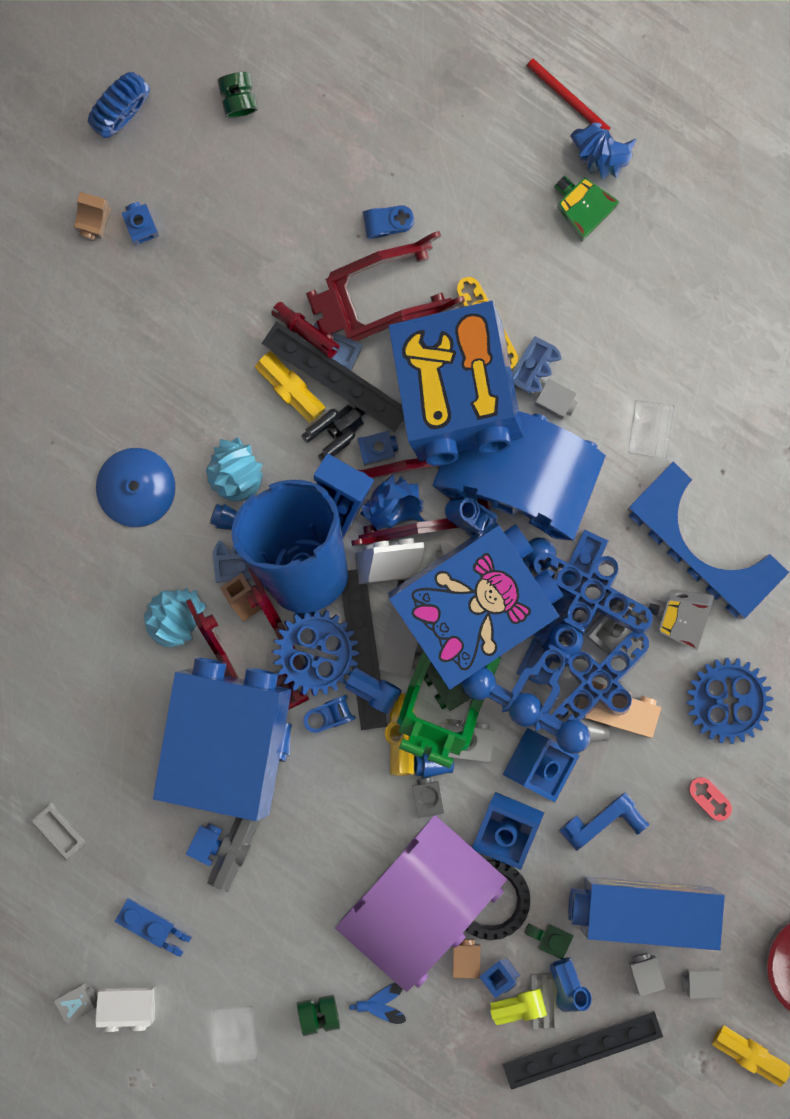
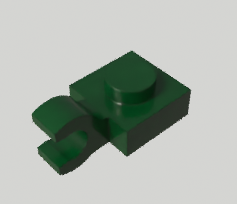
M528 923L524 931L525 935L540 941L538 949L559 959L564 958L574 937L573 934L551 924H548L546 930H543Z

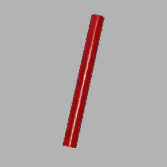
M534 58L528 62L526 66L590 124L600 123L602 125L600 128L608 129V131L611 130L608 124Z

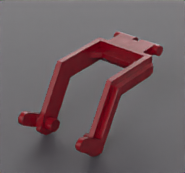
M440 231L433 232L412 244L377 251L331 271L329 277L325 279L329 290L317 294L316 290L306 293L313 315L321 313L323 315L322 319L316 321L319 330L332 340H334L332 334L344 330L347 339L359 342L389 329L388 325L449 311L465 302L464 296L452 300V298L445 299L443 293H438L430 297L431 303L397 311L366 325L358 320L346 286L349 278L375 266L410 257H416L417 263L430 259L428 252L433 249L431 242L441 237Z
M418 458L358 471L365 473L372 479H377L392 474L439 468L440 466H432L427 464L426 460L419 461ZM478 500L479 504L491 510L489 501ZM447 518L418 522L377 531L372 525L363 526L364 534L358 535L359 539L352 540L351 544L352 546L371 545L375 542L458 529L459 527Z
M249 568L248 570L256 585L251 587L253 593L246 597L252 609L260 605L278 639H281L282 636L277 630L286 631L266 594L262 583ZM191 598L186 600L198 629L217 660L226 663L225 676L239 678L221 641L213 628L219 626L214 615L211 614L205 617L203 612L198 614ZM296 655L293 659L295 669H300L304 666L299 655ZM286 674L278 675L276 686L291 689L293 681L285 684L283 680ZM298 689L292 690L288 710L310 700L307 693L304 695L301 692L299 693Z

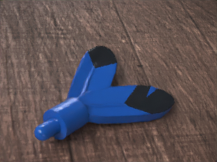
M397 983L384 987L371 996L368 1001H357L356 1004L349 1006L350 1010H357V1012L369 1011L371 1014L390 1023L402 1024L406 1021L401 1011L385 1005L401 994L403 989Z

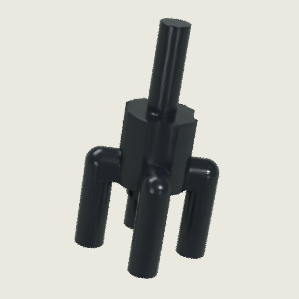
M349 404L340 411L330 409L305 429L306 432L301 437L306 443H309L324 430H327L334 441L322 449L323 452L318 455L319 460L322 462L327 453L334 457L350 444L351 440L355 438V432L364 426L361 417L366 413L357 407H351Z

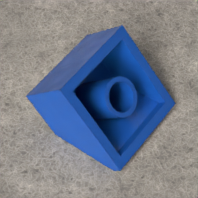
M527 727L502 775L556 802L580 755L564 752L558 743Z
M495 792L472 848L479 853L521 870L545 812Z

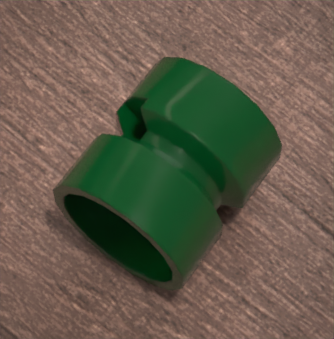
M250 72L231 73L217 80L220 95L225 97L222 101L225 117H242L258 111L255 94L250 93L253 89Z
M334 994L319 997L317 1002H314L312 999L297 1002L303 1036L318 1034L320 1029H323L325 1032L340 1029ZM318 1013L324 1014L322 1017H318Z

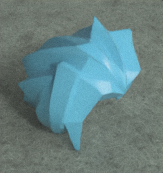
M238 437L233 441L220 439L219 447H214L215 454L211 456V461L206 468L207 482L211 484V490L216 491L218 496L236 502L247 500L251 495L256 494L263 478V473L261 472L263 463L255 461V457L252 455L251 444L243 445Z
M187 588L183 591L178 589L175 591H161L158 596L153 597L151 602L147 604V611L144 613L146 630L158 645L175 647L184 645L185 641L193 640L192 631L195 630L197 625L186 600L191 598L198 614L206 608V604L200 601L197 590L190 593Z

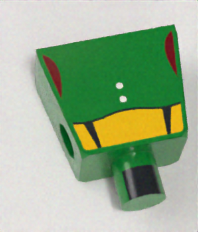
M563 176L554 186L564 196L558 203L557 208L582 242L619 204L616 198L585 177L575 186L566 176Z

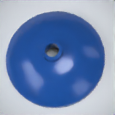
M143 448L124 449L112 455L101 467L96 481V495L103 511L115 522L128 527H144L160 520L170 509L176 491L175 478L167 462L158 454ZM133 481L139 484V488L136 491H131L129 488L130 483Z

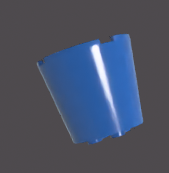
M284 480L268 485L269 489L259 495H251L236 513L232 524L234 547L238 555L281 607L296 613H309L323 609L332 604L342 594L348 581V566L337 506L328 492L313 482Z

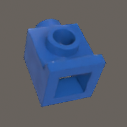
M135 202L125 207L126 212L121 214L135 246L159 237L147 204L141 205L140 202ZM141 216L143 218L142 224H134V219Z
M389 431L357 438L364 466L394 459V452L399 451L395 435L390 436ZM376 442L383 443L384 449L378 452L374 449Z
M209 822L207 826L201 824L186 855L211 866L214 860L209 857L211 854L216 856L222 844V841L218 840L222 829Z
M507 958L499 960L479 978L496 999L501 994H505L517 985L516 979L521 975Z

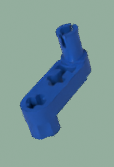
M624 792L588 823L584 824L576 815L563 825L559 831L577 851L617 817H623L635 831L636 835L645 830L650 824L634 807L636 805L635 802Z

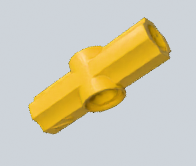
M271 351L265 354L254 366L273 386V390L288 405L291 404L309 424L317 419L326 409L323 403L307 389L308 386L293 370H289Z
M401 693L390 713V723L387 725L384 733L386 741L390 744V775L394 776L414 774V754L399 749L402 739L408 740L409 738L408 735L403 733L401 737V733L398 732L400 726L397 723L406 693Z
M722 1025L714 1035L711 1044L734 1058L735 1062L754 1074L757 1072L779 1087L786 1083L790 1076L789 1064L770 1054L768 1049L750 1038H744L725 1025Z

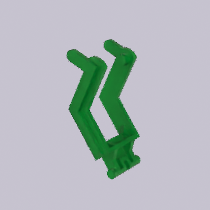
M423 650L407 688L397 719V723L400 726L398 732L409 736L408 740L402 739L399 749L422 757L423 753L429 755L427 760L450 769L454 759L448 757L449 752L459 756L461 751L468 749L484 700H471L460 732L455 733L417 718L413 713V709L431 662ZM501 656L485 666L493 675L496 673Z

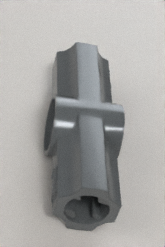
M238 817L235 818L229 834H226L218 851V859L211 871L207 884L225 892L229 891L239 866L242 867L251 846L250 841L255 834L260 820L252 821Z

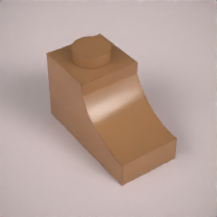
M83 192L79 193L74 228L80 232V237L94 240L95 237L102 239L111 211V207L106 199Z

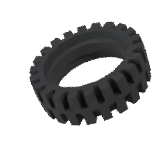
M486 860L507 878L515 888L517 895L516 909L512 916L503 924L486 926L473 921L465 931L479 939L499 940L512 935L526 920L530 910V891L524 877L514 867L501 861Z

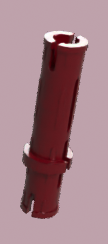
M278 302L273 307L278 312L272 310L271 315L284 323L289 330L300 335L328 358H332L337 354L338 351L333 349V347L339 349L340 345L306 321L303 314L294 312L283 302Z

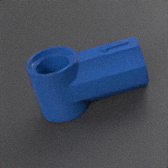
M358 668L353 670L344 687L357 696L369 701V705L385 714L391 713L402 692L394 684L383 679L378 680Z
M571 957L551 963L549 968L558 989L556 995L558 1008L563 1012H578L589 1009L592 1002L591 993L586 987L581 986Z

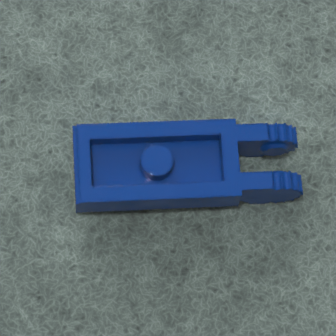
M130 898L127 899L115 920L117 924L157 947H163L179 957L183 954L181 948L166 941L170 932L184 942H189L192 938L186 932L175 927L174 923Z

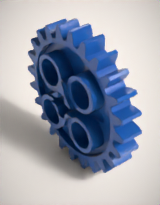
M319 610L314 611L312 616L309 613H303V618L293 614L294 623L292 624L285 620L286 631L277 630L282 638L273 639V642L279 645V649L271 650V653L279 655V658L272 663L274 665H281V668L276 673L278 675L286 674L283 683L287 684L293 681L291 689L295 691L301 686V694L306 695L309 688L313 696H317L318 689H321L324 695H328L329 686L334 691H337L336 682L339 681L346 684L347 682L343 676L345 674L351 675L352 671L348 669L349 666H357L358 664L351 660L352 656L359 655L358 651L352 650V646L358 644V641L349 639L354 634V631L344 630L348 624L346 621L338 624L339 615L335 614L329 619L330 614L327 610L323 612L322 616H320ZM309 628L313 634L312 639L308 643H303L300 639V633L304 629ZM330 636H335L338 640V645L334 650L330 651L326 648V640ZM297 644L311 649H315L318 645L317 649L319 651L336 655L338 659L334 661L315 656L313 660L312 654L295 650L293 645ZM302 654L305 658V664L302 668L295 669L293 659L296 655ZM322 662H328L331 667L329 674L326 676H321L318 672V667Z
M729 657L725 658L724 665H721L719 660L716 659L714 660L715 668L705 664V674L700 671L696 672L700 678L699 681L690 680L695 689L686 691L687 694L693 696V700L686 701V704L693 705L694 709L687 714L696 715L697 718L692 724H702L699 731L701 734L707 730L710 731L708 739L712 740L718 735L719 743H723L725 737H728L729 743L734 744L735 737L737 736L741 742H745L744 734L747 733L751 738H754L755 735L752 729L756 728L762 731L763 728L759 722L761 720L769 721L764 712L773 710L771 707L766 706V702L772 701L773 697L766 696L765 692L772 688L771 686L763 687L762 683L767 677H757L759 668L750 671V662H746L741 667L739 658H736L733 665H731ZM727 677L731 679L730 696L736 699V703L731 704L733 724L731 725L728 723L729 706L723 703V698L728 697ZM740 679H744L748 683V691L745 694H739L736 691L735 685ZM714 680L722 685V691L717 696L709 692V684ZM741 706H746L750 710V716L746 721H741L737 717V710ZM715 707H719L724 714L722 720L717 723L712 721L710 717V712Z

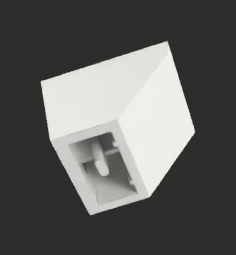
M413 538L398 540V542L392 543L381 541L363 546V551L355 553L359 585L408 580L420 570L424 542L414 543Z
M154 987L108 988L98 991L96 1027H103V1032H116L121 1027H130V1031H144L155 1020Z

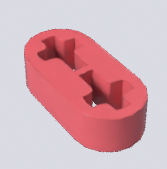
M697 777L690 782L688 787L690 796L712 819L723 821L729 818L732 812L731 803L707 778ZM696 783L701 785L707 784L705 790L710 795L708 799L702 794H695L697 790L695 787ZM714 799L718 804L725 803L726 806L723 808L725 811L724 815L719 813L714 815L715 807L710 803L711 800Z

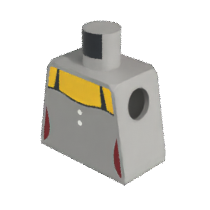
M671 590L667 603L651 598L648 609H650L652 615L662 618L658 630L661 634L694 650H698L714 596Z

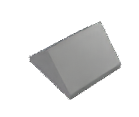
M614 600L609 604V608L611 611L619 613L624 609V605L621 601ZM629 607L628 613L624 617L625 619H628V616L630 614L631 616L636 618L635 624L640 625V623L642 622L647 623L644 621L645 616L643 614H641L639 617H636L631 614L633 608ZM600 614L585 632L584 636L609 655L633 631Z

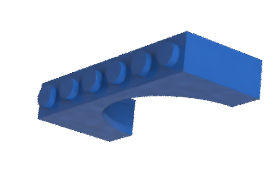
M673 461L627 508L630 512L628 517L639 527L643 524L650 531L647 535L657 545L663 543L669 549L667 554L676 563L682 561L688 567L686 572L696 582L701 580L708 586L705 589L706 592L713 595L716 601L720 598L727 605L725 610L735 619L738 617L745 619L786 577L789 571L771 554L766 555L758 563L740 570L715 568L698 559L685 544L678 524L680 500L692 479Z

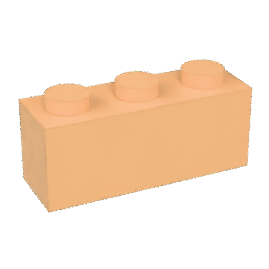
M592 681L593 687L597 690L605 689L604 684ZM579 696L576 708L585 709L589 702L587 698ZM615 696L612 699V704L614 707L621 709L627 705V701L623 696ZM641 696L640 700L632 698L631 707L624 715H614L599 703L585 718L653 738L662 707L656 706L657 700Z

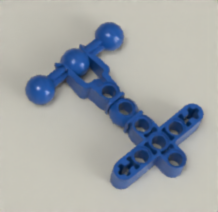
M537 537L528 541L534 551L524 557L523 562L531 574L534 572V561L538 555L542 553L557 555L555 546L546 538ZM547 562L545 565L540 564L541 570L548 569L550 562ZM553 622L548 624L549 630L547 633H534L530 636L535 641L540 642V646L544 647V651H547L549 636L554 628ZM567 633L562 634L558 641H565L568 646L574 642L573 636ZM630 633L601 664H598L589 654L581 651V649L577 654L570 656L569 662L565 661V668L568 667L569 673L580 685L553 712L552 716L560 717L561 719L565 718L569 712L566 709L568 706L573 713L568 720L582 721L599 703L614 715L621 716L626 714L631 707L632 698L630 693L619 682L648 652L649 638L644 633ZM632 640L634 642L640 640L642 641V650L636 648L631 653V658H633L631 660L627 653L632 648ZM549 657L551 661L561 664L557 657ZM615 658H621L626 663V667L620 671L615 670L611 666V661ZM577 659H583L587 662L588 667L584 671H577L572 665L573 662ZM597 677H602L607 681V687L603 690H597L593 687L592 681ZM579 696L585 697L589 705L585 709H578L573 703L575 698ZM615 696H623L627 701V705L621 709L616 708L612 704V699Z
M542 553L535 558L534 573L535 575L541 573L540 564L545 565L547 562H550V568L555 572H558L559 567L562 568L558 573L557 580L554 579L555 573L549 569L547 571L560 591L574 598L568 610L567 619L563 618L562 623L553 628L549 636L547 651L544 652L533 668L524 669L512 692L496 684L493 673L485 667L462 681V689L471 699L484 700L489 698L502 705V713L509 711L512 721L522 727L534 725L535 732L542 728L556 736V741L564 752L578 754L589 746L591 736L588 727L581 721L568 720L563 722L549 714L560 694L558 682L564 671L565 661L569 662L570 656L577 654L582 648L585 629L591 624L597 612L638 634L645 633L651 628L653 615L646 606L612 588L619 570L618 563L613 557L603 556L599 558L588 575L550 553ZM608 564L613 567L614 572L610 576H603L598 570L599 567ZM567 574H572L576 577L577 582L573 586H566L563 584L562 578ZM590 587H595L601 594L597 599H589L585 594L586 590ZM614 600L621 601L624 605V609L619 613H615L609 608V604ZM629 607L633 608L631 611L632 615L639 617L641 614L645 615L644 621L647 623L635 624L636 618L630 614L628 619H625L624 617L627 615ZM577 610L584 611L587 615V619L582 623L575 622L572 618V614ZM562 634H570L573 636L574 642L569 646L561 645L558 639ZM549 657H557L561 664L557 669L552 670L546 667L545 661ZM530 678L537 679L541 685H548L552 689L544 705L535 695L521 693Z

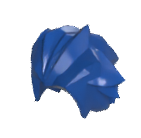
M592 123L584 129L574 130L570 137L580 150V160L587 164L589 173L593 174L599 171L602 180L610 174L617 178L621 169L628 166L633 156L632 148L637 141L636 138L626 143L615 141L608 129L600 128L602 126L600 123Z
M393 474L376 487L370 500H366L367 503L362 505L363 511L360 512L375 529H390L398 523L411 520L426 521L420 516V513L424 510V501L419 498L418 484H408L402 476L395 482Z

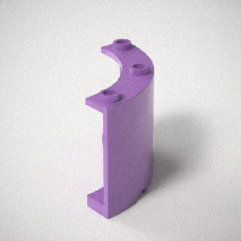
M434 815L407 845L396 861L379 877L373 887L346 913L335 929L404 991L408 992L414 985L419 988L428 978L426 973L451 946L454 948L459 946L466 937L463 932L490 900L494 903L503 894L504 890L501 887L507 878Z

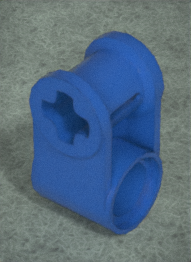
M405 205L374 208L362 212L367 239L407 232L414 225L413 212ZM400 213H404L405 217H410L405 220L404 225H401L399 221H395V219L399 218Z
M472 498L452 499L445 507L447 519L464 530L470 537L497 521L498 518L497 514Z
M347 694L308 711L303 720L305 728L310 732L318 733L355 720L356 717L351 714L346 702ZM337 705L340 706L343 717H341ZM318 713L322 716L323 724L320 728L314 729L309 726L308 717L311 714Z

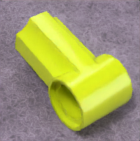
M541 989L526 991L517 994L516 997L490 1003L491 1016L496 1025L522 1019L528 1021L547 1015Z

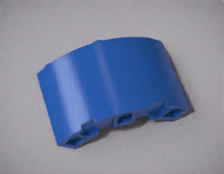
M519 411L524 437L511 440L510 448L494 454L482 453L479 451V448L458 452L459 457L455 462L439 467L432 486L447 498H472L476 502L479 499L493 502L492 507L512 516H516L518 512L529 517V524L540 529L553 539L574 541L606 455L597 449L598 445L596 443L584 440L566 429L548 422V419L543 415H530Z

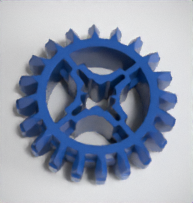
M134 72L121 75L118 80H115L102 93V96L92 107L87 121L92 130L103 138H109L117 134L120 129L122 130L145 103L150 91L149 85L140 75Z

